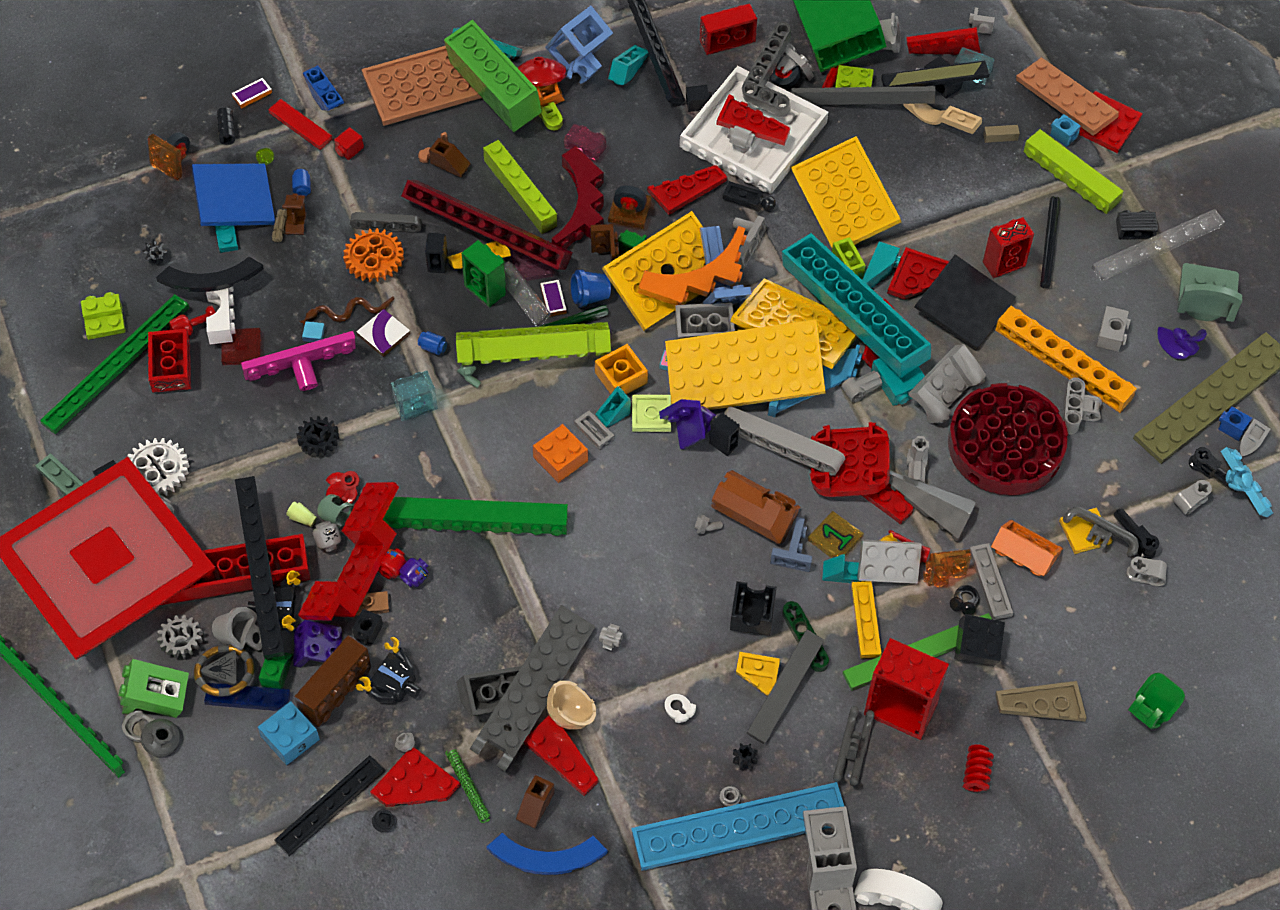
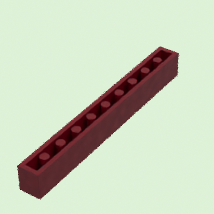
M407 180L401 197L557 270L567 269L573 252L418 180Z

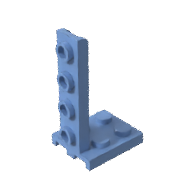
M719 226L700 228L706 265L715 260L724 251ZM715 281L716 284L713 292H710V295L703 301V304L732 303L741 305L751 295V288L737 285L730 289L729 285Z

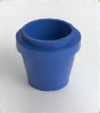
M581 269L576 270L572 275L571 295L573 302L578 307H586L587 304L610 298L611 284L606 274L585 272Z

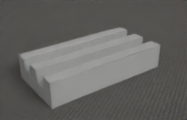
M587 411L574 421V425L599 450L602 449L603 445L606 446L608 441L614 440V434L590 411ZM586 418H588L606 437L604 438L597 431V429L586 420Z

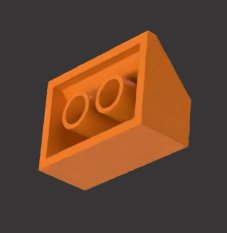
M1009 520L1001 526L991 546L997 554L1012 558L1015 564L1030 568V572L1037 576H1045L1063 550L1062 547L1013 520Z

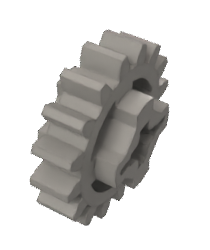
M175 615V620L173 621L168 618V624H161L162 630L157 632L159 635L157 641L161 650L165 651L167 656L173 653L175 659H177L179 654L183 658L186 657V653L193 655L192 649L198 650V643L203 642L201 637L203 632L200 629L199 623L195 622L193 617L187 620L186 615H183L181 619Z

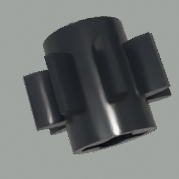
M154 239L150 244L145 242L146 249L142 250V252L147 254L145 257L147 261L151 258L154 263H157L158 259L164 260L162 256L167 251L162 249L164 245L162 242H159L158 245ZM156 248L158 251H156L153 255L151 251H154V249Z
M740 743L739 749L733 750V755L736 756L733 758V763H738L740 770L742 768L751 770L752 763L757 764L758 759L755 757L758 754V750H753L751 744L743 745Z

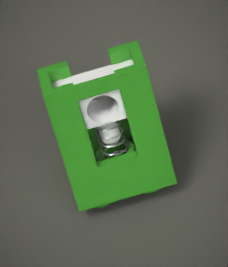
M132 659L123 668L122 677L125 679L118 693V696L121 697L120 704L123 706L122 714L128 715L137 708L177 718L183 710L189 673ZM165 689L170 690L172 695L167 694Z

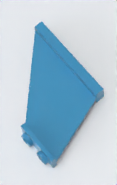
M856 345L855 349H847L833 369L823 366L825 390L843 383L848 378H856L858 369L855 366L856 364L860 365L862 353H859L860 345ZM813 396L770 401L768 416L776 417L778 412Z

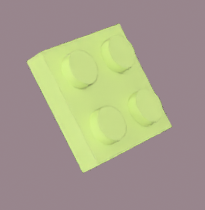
M632 395V432H671V422H668L666 419H660L659 411L671 405V395Z

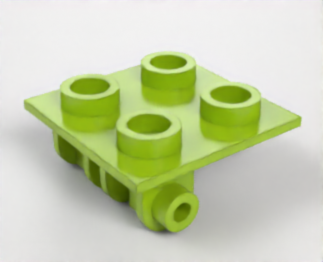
M839 65L835 88L871 87L874 69Z

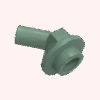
M472 364L461 365L457 372L467 382L478 388L481 382L472 376L476 367L472 366Z

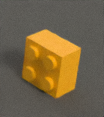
M628 344L595 360V374L610 394L617 386L627 395L648 383V370Z

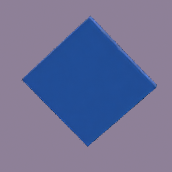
M192 164L201 226L275 224L265 164Z

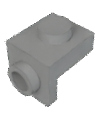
M975 7L974 14L970 13L969 24H972L971 28L977 27V32L992 34L995 17L977 15L978 8Z

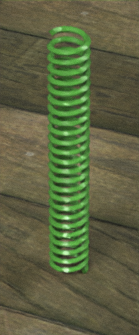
M457 749L451 750L448 754V751H446L445 754L451 766H453L452 768L458 780H460L459 782L465 794H467L479 822H488L490 820L487 819L490 816L488 814L489 811H487L483 800L479 797L480 794H478L476 786L472 783L473 780H471L469 772L465 769L466 766H464L462 758L458 755Z

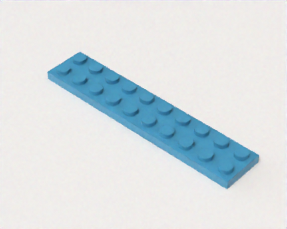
M835 782L631 828L642 871L806 834L803 811L844 807L838 784ZM825 826V827L822 828V830L828 829V828H831V827H830V826Z

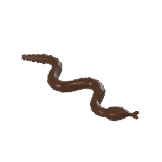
M392 296L381 304L380 307H374L368 300L362 297H355L348 302L342 315H337L328 306L320 305L309 310L306 313L305 319L301 320L300 323L305 325L307 320L316 318L318 312H325L333 321L343 322L350 318L353 308L357 304L362 305L371 313H380L383 309L386 310L395 298Z

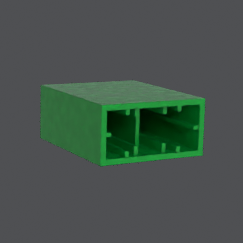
M792 0L820 72L887 47L881 24L870 0Z

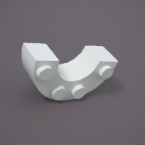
M868 869L863 871L854 891V899L863 905L882 903L888 906H897L900 910H941L943 904L940 896L924 883L907 875L885 869Z

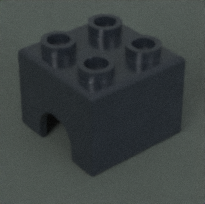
M736 581L730 630L770 636L777 587L766 585L763 590H753L748 587V582Z

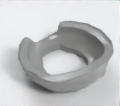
M137 710L129 713L124 718L122 730L128 739L140 742L141 736L133 733V726L141 720L150 722L155 719L144 714L142 710Z

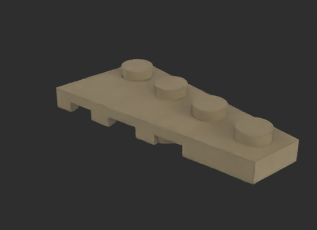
M1077 681L1001 690L995 693L999 713L1082 722H1085L1087 719Z

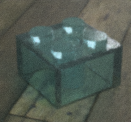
M428 371L417 372L412 376L400 378L391 383L393 402L401 421L438 409L435 387Z

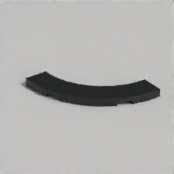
M247 257L244 261L231 268L213 273H188L168 266L156 279L157 282L177 290L181 288L187 289L189 292H210L233 287V284L242 280L245 282L264 268L260 262Z

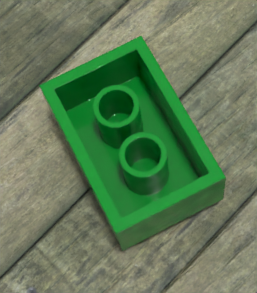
M477 240L461 253L464 286L488 307H491L506 295L505 262L501 256L495 255L488 245L482 244Z

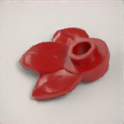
M335 472L327 477L326 481L330 486L326 491V496L330 494L337 495L342 499L343 503L349 502L352 504L358 496L357 487L360 483V477L356 472ZM352 477V481L347 483V479Z

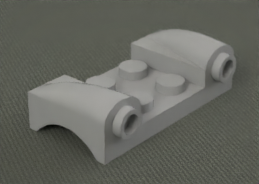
M965 344L955 345L908 394L923 407L928 423H944L950 418L951 410L948 407L969 386L977 387L983 384L986 373Z

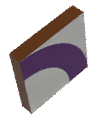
M385 309L357 331V336L382 357L410 335V330Z

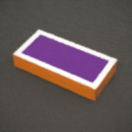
M261 78L233 92L232 97L242 109L272 94V89Z
M559 280L540 283L548 317L567 314Z

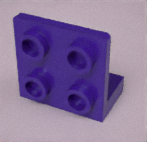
M681 399L659 411L660 419L676 422L680 449H686L706 437L700 401Z
M309 620L301 622L294 629L293 666L301 668L309 660L324 663L342 643V628Z

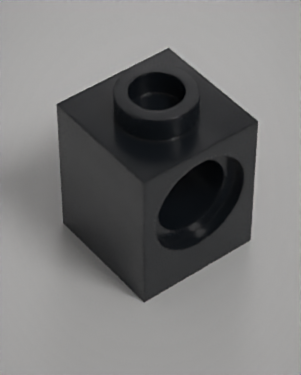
M362 609L352 628L356 641L362 644L368 643L373 645L383 626L382 617ZM365 627H371V629L367 631L362 630Z

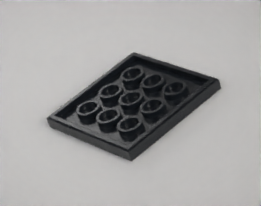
M955 254L914 308L976 351L1016 297Z

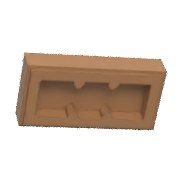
M388 592L366 593L355 616H359L362 609L375 614L389 612Z

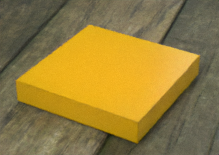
M1097 508L1089 509L1090 512L1101 517ZM1077 516L1073 517L1069 523H1064L1063 517L1060 518L1059 522L1074 554L1101 546L1103 542L1101 538L1097 545L1093 544L1096 538L1095 535H1093L1090 541L1086 540L1093 524ZM1110 537V539H1109V541H1108V543H1107L1106 545H1109V544L1112 543L1111 537Z

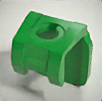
M1154 673L1148 677L1136 693V700L1128 711L1150 729H1156L1163 722L1169 721L1185 700V693L1164 674Z

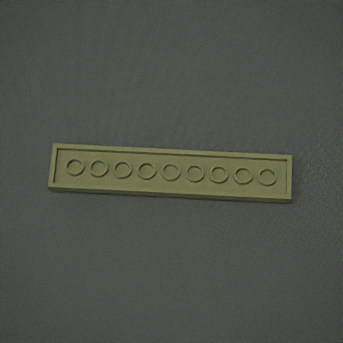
M1265 332L1138 431L1133 439L1162 464L1219 419L1224 411L1228 412L1232 406L1234 407L1280 370V344Z

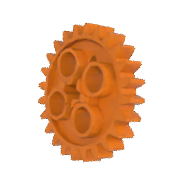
M376 228L375 232L369 229L368 233L362 230L361 236L355 234V239L350 238V244H345L346 249L343 250V258L346 269H349L350 274L354 273L355 278L361 276L362 281L368 278L369 282H371L375 278L379 282L380 277L386 280V275L393 277L392 271L398 272V267H402V261L404 260L402 243L398 242L397 236L393 237L392 232L386 235L385 229L381 233H379L378 228Z

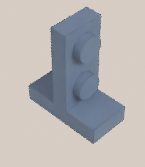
M797 517L789 551L773 548L770 564L810 572L812 556L801 554L803 544L800 543V540L805 538L807 527L804 526V518Z

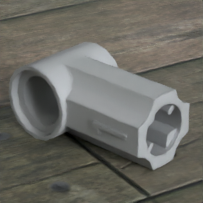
M872 371L857 379L855 377L848 378L843 382L841 388L851 402L854 403L861 400L866 393L881 387L883 382L879 373Z

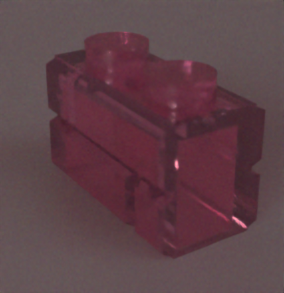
M574 124L564 137V148L570 150L577 146L590 160L596 162L606 149V138L601 133H594L583 125Z

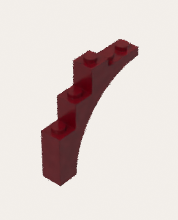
M577 146L562 155V167L571 176L578 194L576 209L570 221L552 238L553 244L567 249L576 240H580L584 235L591 239V225H604V218L598 213L604 206V195L598 190L604 184V172Z

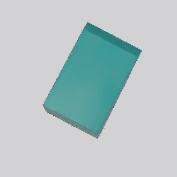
M617 386L595 415L606 428H609L631 414V399Z

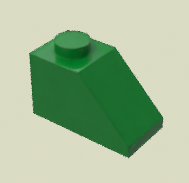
M285 652L284 656L265 659L259 675L261 687L282 692L294 655Z

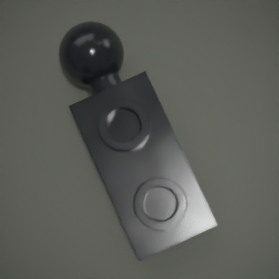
M731 181L728 182L723 193L724 200L756 210L759 204L767 211L773 210L776 206V201L773 197L766 196L762 198L763 191Z

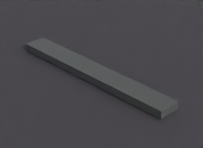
M935 86L792 88V94L814 105L935 103Z

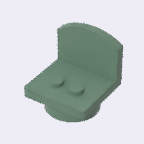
M1184 263L1181 269L1177 312L1185 313L1186 311L1191 317L1201 321H1213L1220 317H1226V321L1234 322L1242 303V295L1238 293L1239 273Z

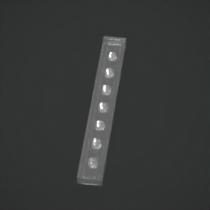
M1213 209L1100 260L1092 265V269L1102 281L1214 231L1224 226L1225 221L1216 209Z

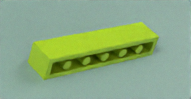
M1041 129L1026 141L1023 152L1029 158L1035 160L1042 168L1047 169L1056 178L1067 184L1069 188L1075 190L1084 199L1095 205L1097 209L1107 214L1121 202L1124 192L1122 189Z
M497 140L483 147L485 163L539 232L544 234L557 227V213L502 143Z

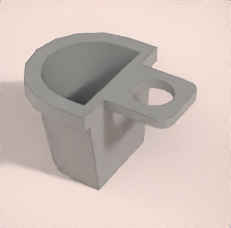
M892 13L891 19L879 21L887 46L883 50H893V53H899L901 44L898 16H895V13Z
M236 607L229 613L216 617L213 621V635L223 645L229 644L238 650H242L245 643H247L256 651L262 649L261 638L257 644L252 640L255 632L260 636L259 627L255 625L257 614L247 607Z

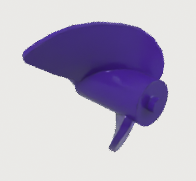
M1158 327L1157 334L1160 345L1171 357L1185 359L1189 355L1191 356L1198 352L1200 347L1197 342L1202 341L1206 337L1207 331L1201 329L1196 335L1191 336L1185 329L1175 328L1170 330Z

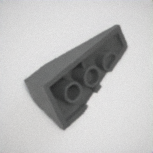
M522 666L463 675L456 681L460 701L470 715L477 716L492 713Z

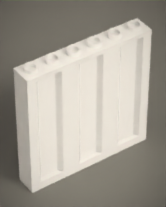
M737 66L680 135V147L685 151L695 154L700 159L717 165L730 175H734L744 182L754 185L761 191L772 194L791 170V167L795 165L827 124L828 112L769 81L766 83V87L788 96L791 111L787 116H778L746 102L743 98L742 85L749 71ZM749 90V91H747L746 93H749V94H750V93H753L754 91H753V90ZM728 95L734 96V99L739 102L747 103L748 107L755 111L763 112L764 116L772 117L790 127V134L785 145L783 146L755 137L751 148H743L730 143V139L727 138L730 129L716 125L717 118ZM764 97V98H763V100H769V99H770V97ZM780 104V105H779V107H784V106H786V104Z

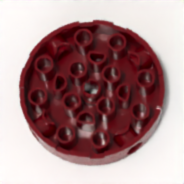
M1007 383L991 384L990 387L979 388L971 392L957 406L949 429L948 449L958 471L972 484L983 490L1000 495H1021L1038 490L1050 482L1057 474L1067 449V426L1060 416L1058 408L1047 397L1036 390L1022 385L1017 387L1007 385Z

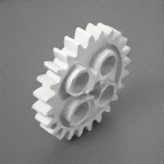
M154 438L153 443L146 440L145 446L139 443L140 449H132L134 455L128 454L129 459L159 496L160 492L167 496V490L169 489L175 492L174 486L181 487L180 481H186L185 475L189 474L187 455L183 448L180 449L178 443L173 445L172 440H169L167 443H165L164 438L160 442H157V439ZM147 456H150L153 459L156 467L152 465L151 460ZM157 468H158V469H161L162 475H163L166 479H163V478L161 477V475H160L159 471L157 470Z

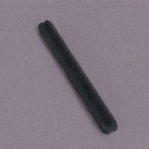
M1054 196L1050 198L1040 281L1042 288L1050 287L1060 205V198Z

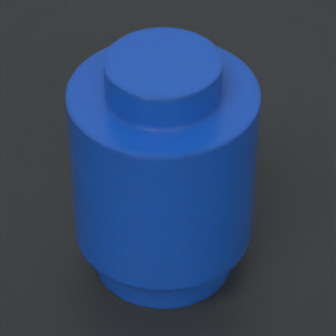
M304 169L294 171L292 175V191L294 194L305 196L310 194L311 183L308 171Z
M429 331L422 332L418 338V346L431 353L440 355L447 348L446 338Z

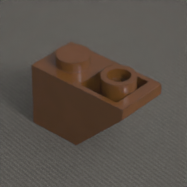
M438 138L429 149L431 164L458 177H462L471 165L454 144Z
M535 775L525 792L516 820L535 829L555 794L554 783Z

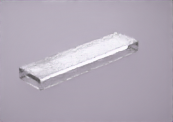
M508 261L504 265L506 288L534 325L538 327L552 314L515 266Z

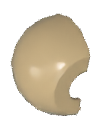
M559 681L552 686L547 698V711L558 726L565 729H582L594 721L596 706L593 699H590L586 692L577 686L578 684L571 681Z

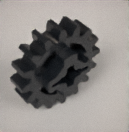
M317 416V420L310 417V422L303 421L304 427H298L299 433H296L298 445L301 446L303 452L308 451V455H311L313 452L316 454V457L321 452L326 455L327 450L332 452L333 446L338 445L337 440L340 439L338 427L335 426L333 420L328 423V417H325L323 420H321L320 416Z

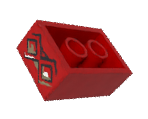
M750 3L701 16L699 40L706 55L756 42L757 17Z
M1024 217L1017 220L1013 219L1006 224L997 225L990 229L983 263L993 279L1026 266L1034 232Z
M187 329L148 332V379L152 393L191 389L190 339Z

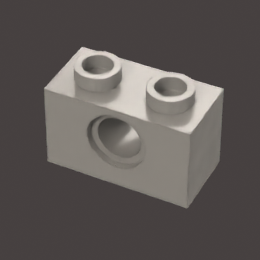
M1106 306L1097 347L1119 352L1120 346L1125 345L1127 334H1124V331L1128 330L1131 319H1127L1129 311Z

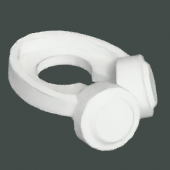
M673 694L665 700V710L675 720V723L686 722L696 711V705L691 704L683 695ZM672 701H681L683 704L682 708L686 711V714H682L679 710H673L671 708Z

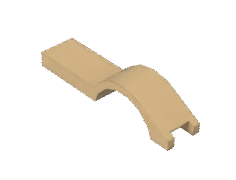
M927 103L903 104L905 108L927 124L937 125L942 122L973 134L982 123L981 117L949 106L945 111H940L932 108Z

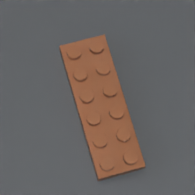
M1042 57L1016 75V81L1059 112L1081 125L1084 130L1093 136L1119 117L1117 110Z

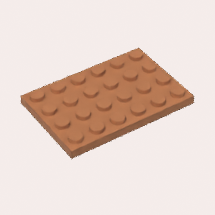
M446 46L361 69L383 126L482 98L451 65Z

